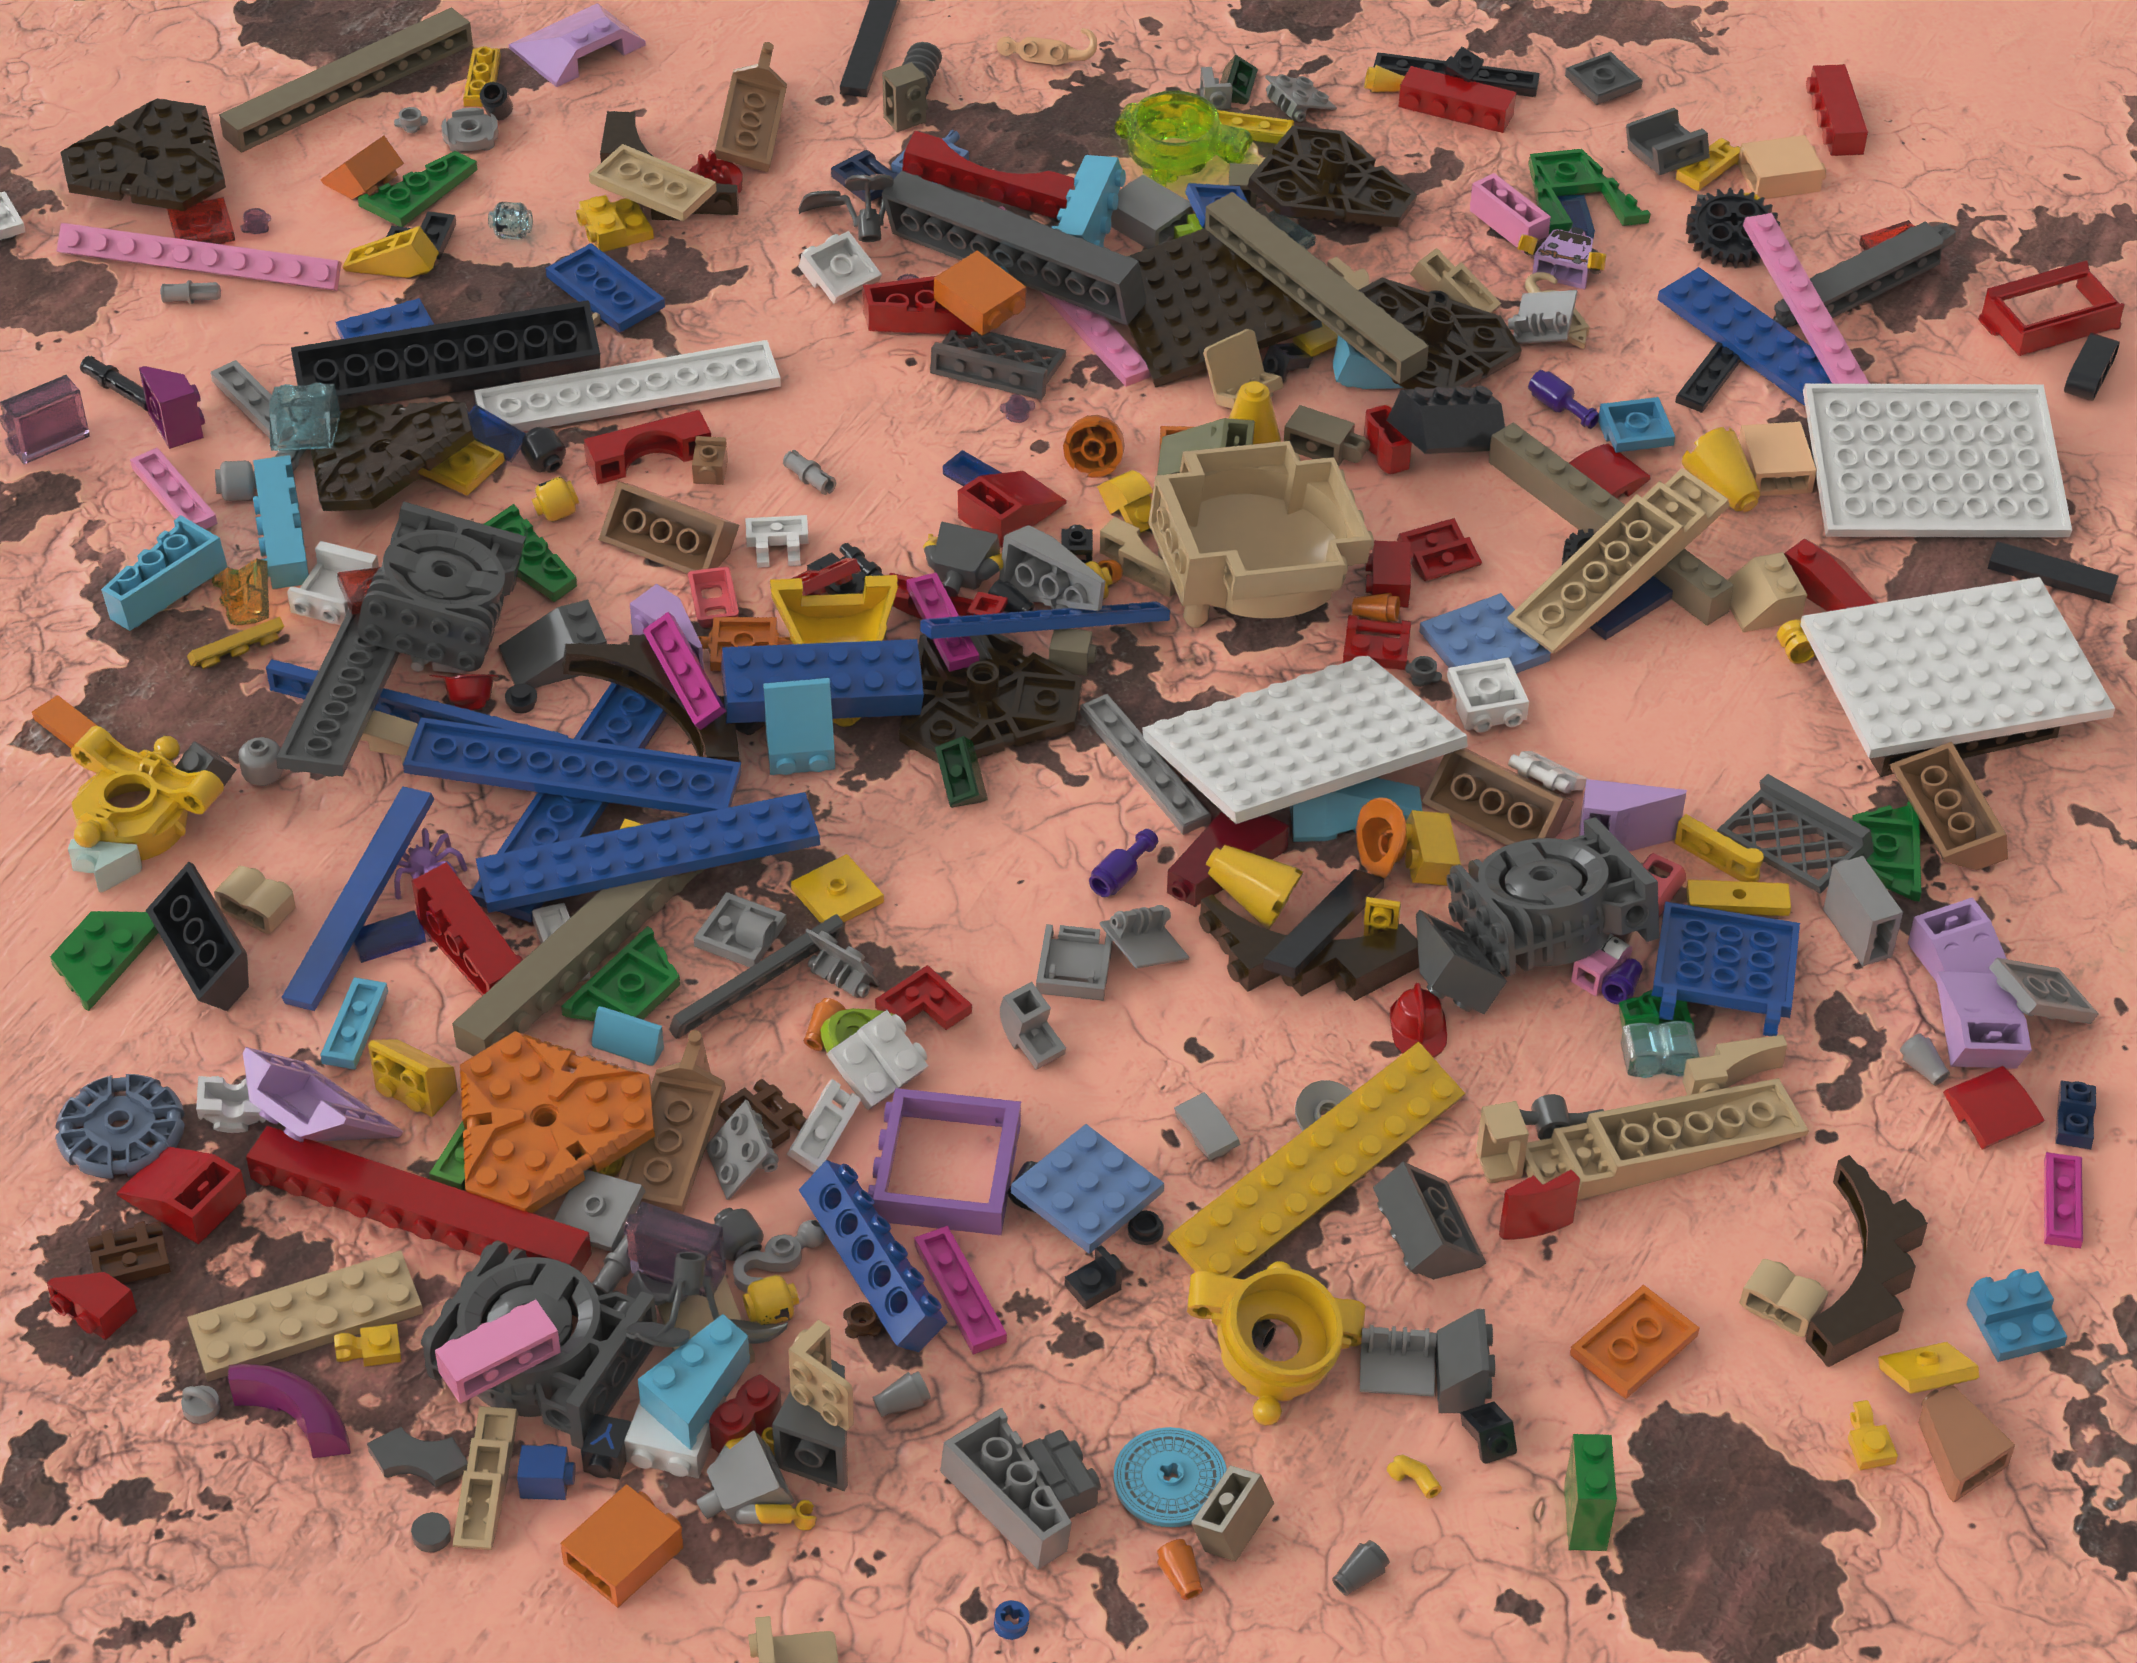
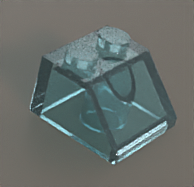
M313 383L300 386L285 384L274 387L269 403L271 451L332 448L341 416L335 384Z

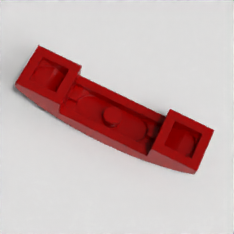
M890 573L889 575H897L898 589L893 607L922 619L907 590V579L913 577ZM979 591L974 599L960 596L950 597L959 616L1002 613L1008 603L1006 597Z

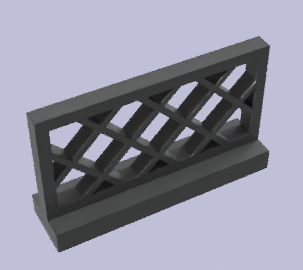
M951 330L942 343L935 342L931 347L930 373L1042 400L1046 394L1047 383L1066 357V350L992 332L986 333L983 336L978 332H971V335H957V331ZM958 336H963V337H967V338L960 340V339L958 338ZM992 343L997 345L987 346L986 344ZM973 346H977V347H978V348H975V349H970V350L968 349V347H973ZM1015 350H1022V352H1017V353H1015L1014 351H1015ZM1004 352L1006 353V355H1001V356H996V355H995V354L1004 353ZM1030 359H1033V360H1034V361H1032V362H1027V363H1024V362H1023L1024 360H1030Z
M1769 774L1759 781L1760 790L1717 829V832L1731 838L1747 849H1759L1764 854L1763 862L1820 894L1829 885L1833 864L1860 856L1867 859L1874 852L1870 829ZM1762 803L1773 809L1772 813L1753 815V811ZM1791 819L1798 823V827L1783 829L1778 827V821ZM1774 822L1775 830L1755 832L1754 824ZM1751 825V833L1736 834L1732 832L1737 826ZM1818 834L1824 837V841L1804 843L1803 835ZM1800 836V844L1780 845V838ZM1776 839L1777 847L1762 849L1757 846L1756 841ZM1844 848L1849 852L1845 856L1830 858L1829 850ZM1825 850L1826 858L1806 861V852ZM1802 853V861L1787 863L1782 860V855ZM1828 868V872L1819 880L1810 876L1807 871Z

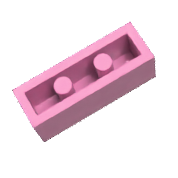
M1495 173L1472 183L1470 211L1515 247H1518L1522 234L1533 236L1538 241L1548 237L1551 216Z
M537 1300L526 1305L517 1306L510 1313L492 1322L483 1323L476 1330L458 1339H452L435 1350L438 1371L460 1404L561 1353L558 1330Z

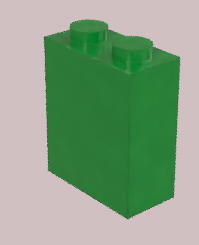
M1573 1434L1564 1483L1568 1550L1607 1551L1617 1502L1612 1435Z

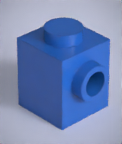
M554 1444L542 1446L521 1445L517 1473L520 1499L566 1500L568 1485H574L576 1465L575 1462H569L567 1447Z

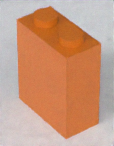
M977 250L934 277V300L983 336L1025 309L1026 286Z
M626 1484L560 1543L563 1564L618 1608L683 1549L682 1526L675 1516L670 1513L664 1514L655 1507L647 1494L641 1491L637 1493Z

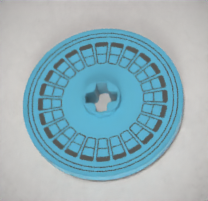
M1157 1428L1134 1437L1120 1451L1114 1466V1487L1123 1506L1140 1520L1161 1527H1182L1191 1525V1522L1227 1468L1219 1450L1203 1436L1182 1428ZM1171 1473L1177 1475V1478L1172 1477L1170 1481L1164 1479V1476L1168 1477Z

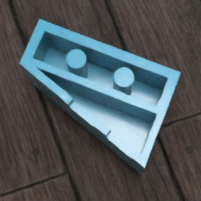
M722 1314L689 1339L686 1344L680 1346L638 1378L640 1405L688 1449L691 1450L697 1442L696 1437L705 1423L709 1424L710 1417L722 1398L728 1396L749 1365L748 1335Z

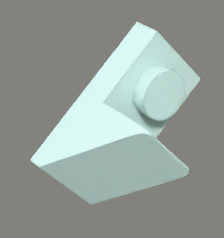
M75 839L70 841L68 852L73 871L94 873L98 892L100 893L140 873L142 870L137 844L99 841L95 846L85 848L78 845Z

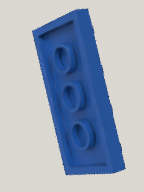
M592 243L545 268L548 279L578 302L589 300L591 312L599 313L600 319L619 333L665 308V300L661 295Z

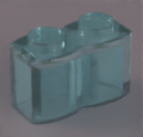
M1683 1021L1666 1022L1660 1025L1635 1023L1623 1027L1621 1047L1627 1074L1630 1076L1649 1078L1661 1073L1683 1076L1686 1059L1699 1058L1691 1023Z

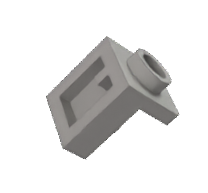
M1201 67L1199 90L1203 110L1230 109L1232 84H1219V78H1214L1212 67Z

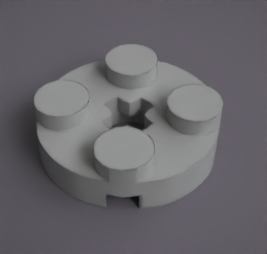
M480 108L456 110L452 112V118L448 119L447 122L445 118L441 125L443 140L449 145L452 152L462 153L464 151L480 149L484 151L490 150L495 146L494 141L499 134L496 117L492 113L491 117L484 114V109Z

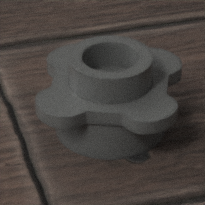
M1419 656L1412 663L1406 665L1405 671L1411 675L1412 684L1421 687L1431 682L1438 683L1442 679V674L1437 672V663L1431 657Z

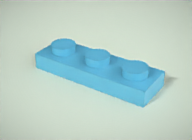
M353 978L320 1054L322 1064L356 1069L388 994L387 983Z

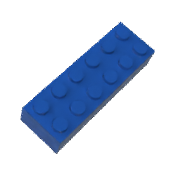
M917 639L722 648L721 672L726 723L765 722L764 683L822 678L830 679L832 719L921 715L924 692Z

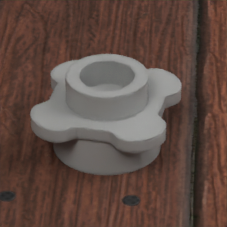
M415 107L402 109L399 112V118L394 120L395 127H401L407 133H415L420 129V126L428 123V118L422 116L421 111Z

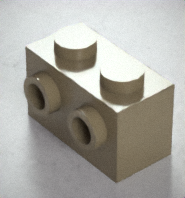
M912 62L882 72L883 114L885 120L896 132L925 123L926 110L928 109L926 99L928 82L924 72L919 71Z
M1232 1465L1228 1467L1191 1522L1205 1552L1235 1562L1238 1560L1274 1505L1262 1475Z

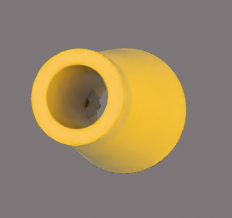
M1378 65L1368 67L1364 88L1370 89V92H1400V84L1405 76Z

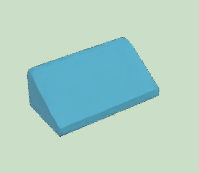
M599 1006L593 1028L592 1046L653 1066L664 1050L662 1026Z

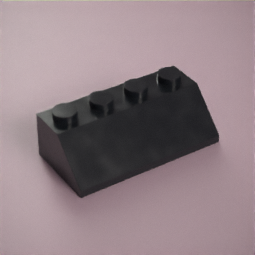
M1483 386L1401 389L1386 420L1424 454L1490 451L1491 436L1505 428L1502 404L1492 396L1493 393L1488 388Z
M188 862L149 905L146 912L197 1000L228 1011L249 988L247 953L195 865Z

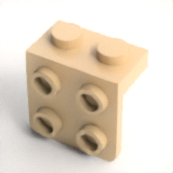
M1245 329L1204 349L1203 354L1217 405L1232 409L1240 387L1251 381H1257L1266 385L1271 397L1274 395L1273 392L1284 388L1281 376L1264 372L1253 330Z
M818 1319L809 1329L802 1330L797 1335L793 1345L788 1349L790 1392L797 1402L804 1406L809 1405L821 1413L824 1420L830 1425H838L848 1431L854 1425L853 1388L847 1380L832 1371L830 1327Z
M771 1616L755 1618L756 1633L748 1634L750 1657H758L759 1663H839L836 1636L832 1631L773 1637Z

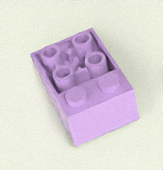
M655 584L630 603L632 635L644 634L643 629L669 612L675 617L704 669L702 644L680 598L660 585Z
M1586 779L1579 836L1584 835V820L1596 817L1629 852L1675 840L1678 821L1683 815L1687 790Z
M1973 897L1915 916L1913 919L1908 945L1936 983L1935 973L1937 971L1993 973L1989 967L1996 958L2007 959L1991 920Z
M1937 971L1935 974L1950 1066L1980 1068L2004 1066L2005 1068L2017 1069L2032 1051L2027 1020L2023 1012L2017 1007V1000L2011 993L2003 990L1997 984L1996 980L1998 978L1994 973Z

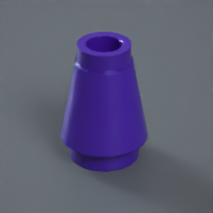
M1627 959L1603 978L1602 994L1607 1001L1619 1004V1002L1633 997L1643 971L1640 962L1635 959Z

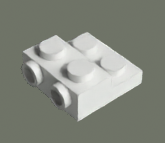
M849 231L841 235L834 234L825 243L817 247H808L802 252L798 265L813 287L820 286L833 304L862 290L863 285L874 284L880 281L882 273Z
M1509 657L1448 668L1447 678L1456 696V710L1465 731L1475 729L1476 732L1482 733L1491 729L1492 726L1500 724L1516 727L1523 720H1527L1529 700Z
M888 1010L862 1026L856 1033L826 1054L854 1093L861 1098V1102L867 1110L894 1093L895 1088H901L920 1075L928 1067L925 1061L927 1060V1053L924 1048L917 1042L911 1043L905 1034L907 1029L904 1021L896 1014L891 1016Z

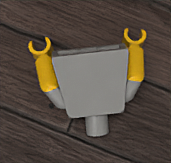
M772 1427L764 1429L762 1437L755 1431H752L745 1437L729 1440L715 1462L708 1467L707 1474L714 1490L697 1499V1504L707 1519L724 1510L737 1524L742 1525L790 1524L794 1520L795 1526L801 1530H810L815 1526L816 1516L803 1515L813 1512L814 1505L811 1501L802 1500L797 1504L796 1508H792L790 1505L795 1501L775 1460Z

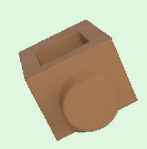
M696 436V446L692 462L693 483L724 485L728 463L726 438Z

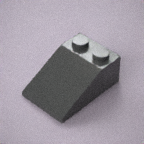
M587 599L555 608L499 645V651L513 684H527L536 688L580 676L563 674L562 663L565 644H607V641Z
M1419 910L1416 914L1420 974L1428 983L1426 988L1439 998L1443 999L1445 996L1452 998L1457 1006L1467 1012L1474 1009L1485 1015L1507 980L1501 972L1495 970L1490 958L1487 955L1481 954L1478 945L1472 938L1469 939L1465 932Z

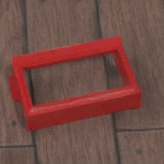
M2085 260L1987 288L1982 314L1979 315L1978 320L1991 335H2001L2017 355L2021 356L2087 337L2090 333L2097 334L2111 329L2118 330L2122 325L2120 321L2125 304H2120L2090 272L2088 261ZM2077 280V289L2093 306L2024 325L2005 304L2004 300Z

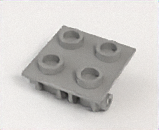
M1283 74L1265 76L1271 83L1266 88L1267 97L1293 121H1303L1306 118L1307 108L1337 109L1329 101V96L1318 91L1313 86V82L1306 77L1290 78Z
M1578 291L1524 293L1518 314L1508 319V328L1514 330L1513 336L1518 344L1567 341Z
M1156 905L1149 909L1142 907L1125 912L1117 911L1114 916H1111L1110 920L1100 922V926L1136 969L1189 960L1187 953L1165 928L1166 922L1171 918V912L1169 908L1163 905Z
M806 929L805 932L820 950L818 956L813 955L808 961V967L811 968L813 974L818 975L831 984L835 983L836 987L842 988L856 998L859 996L864 998L868 995L870 982L879 986V981L873 975L874 968L863 961L865 956L850 946L846 950L836 945L838 941L824 931L816 934Z
M748 1100L741 1104L706 1146L707 1153L727 1200H730L757 1168L764 1169L765 1172L769 1173L775 1171L778 1167L779 1158L774 1153L773 1148H771L772 1141L769 1138L768 1131L764 1129L762 1117L752 1110Z
M1370 1325L1369 1328H1362L1360 1392L1434 1397L1437 1333L1429 1332V1328H1425V1330L1411 1329V1332H1407V1327H1403V1332L1396 1331V1326H1392L1391 1331H1389V1328L1374 1327V1325Z

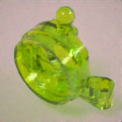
M1185 91L1158 92L1147 96L1138 104L1129 103L1124 107L1114 126L1116 133L1128 141V151L1133 161L1143 168V173L1148 178L1166 187L1167 183L1177 181L1178 176L1200 172L1215 155H1218L1229 164H1240L1253 142L1252 136L1247 130L1221 124L1218 112L1211 102L1197 94ZM1179 138L1188 142L1171 143L1164 142L1163 140Z

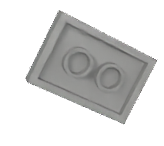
M1996 958L1989 967L1998 978L1996 980L1997 984L2003 990L2012 994L2018 1001L2016 1003L2017 1007L2028 1016L2036 1015L2047 1017L2051 1020L2062 1019L2071 1023L2091 1024L2099 1015L2059 968Z

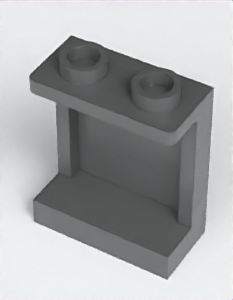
M1675 108L1626 125L1628 149L1658 175L1710 158L1708 133L1704 129L1691 133L1680 125L1678 110Z

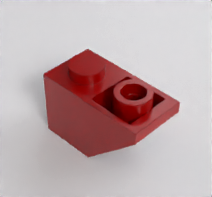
M106 1272L51 1278L47 1282L51 1297L49 1302L52 1308L62 1316L67 1314L72 1317L86 1333L92 1334L94 1332L104 1340H107L137 1312L132 1290Z

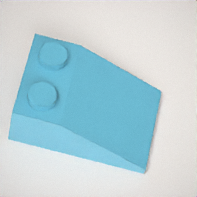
M830 679L764 683L766 740L770 775L834 770L835 748Z

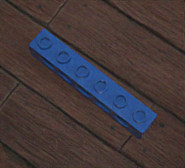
M826 1160L800 1187L799 1192L896 1346L920 1352L948 1323L940 1311L942 1306L937 1298L930 1294L924 1286L925 1280L922 1274L912 1267L906 1258L908 1256L906 1249L890 1233V1224L874 1208V1199L861 1188L857 1181L858 1175L855 1170L847 1164L843 1163L840 1165Z

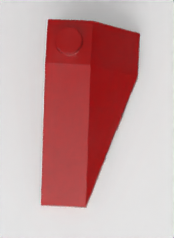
M1804 538L1784 553L1807 593L1806 598L1827 612L1879 603L1842 560Z

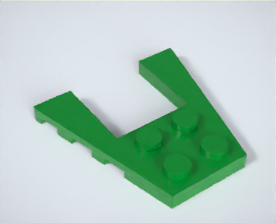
M1583 149L1530 154L1528 165L1537 206L1551 216L1549 234L1556 229L1569 232L1572 228L1573 222L1557 198L1572 194L1601 192L1622 226L1649 223L1651 213L1648 210L1642 211L1637 206L1638 201L1631 194L1625 195L1618 189L1619 183L1614 178L1604 176L1602 174L1603 168Z

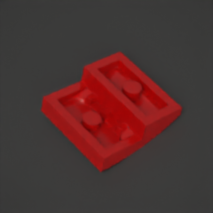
M1609 443L1594 447L1569 462V464L1615 498H1618L1623 493L1629 497L1651 479L1649 474L1622 453H1616Z
M1455 518L1399 533L1397 541L1410 542L1411 565L1424 581L1482 564L1471 538H1464Z
M2004 1066L1943 1091L1959 1123L1963 1121L1968 1123L1981 1149L2034 1128L2045 1121L2029 1094Z
M1571 1169L1542 1184L1533 1175L1505 1190L1499 1236L1503 1240L1525 1239L1548 1234L1572 1224L1580 1185L1579 1176Z

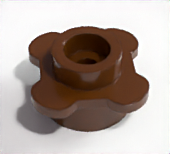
M859 1302L844 1310L843 1318L847 1320L848 1325L845 1328L847 1337L851 1339L867 1335L875 1337L881 1333V1325L877 1322L878 1316L869 1303Z

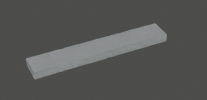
M1108 694L1080 705V714L1182 835L1211 823V814L1160 754L1144 740L1142 733Z

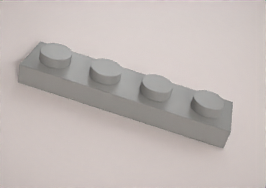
M237 360L210 372L212 382L275 444L294 435L299 429V421Z

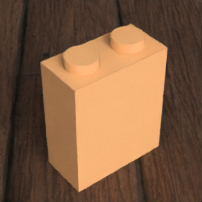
M1806 135L1741 143L1738 167L1751 192H1755L1760 198L1770 199L1821 191L1822 180L1826 178V168L1824 163L1820 162L1816 155L1815 147L1811 146Z
M1801 422L1741 425L1739 442L1759 488L1760 496L1813 492L1817 470Z

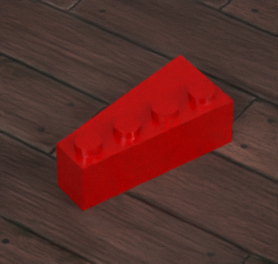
M935 276L863 285V311L869 331L948 334L951 330H955L957 335H971V332H977L934 300Z
M447 862L412 880L419 926L482 996L523 960L520 955H516Z

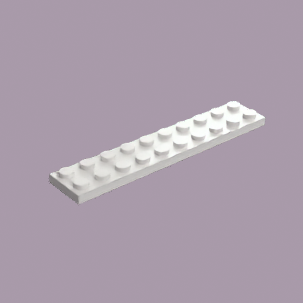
M768 340L484 388L474 390L485 437L489 438L530 431L536 427L561 426L563 424L781 387V378Z

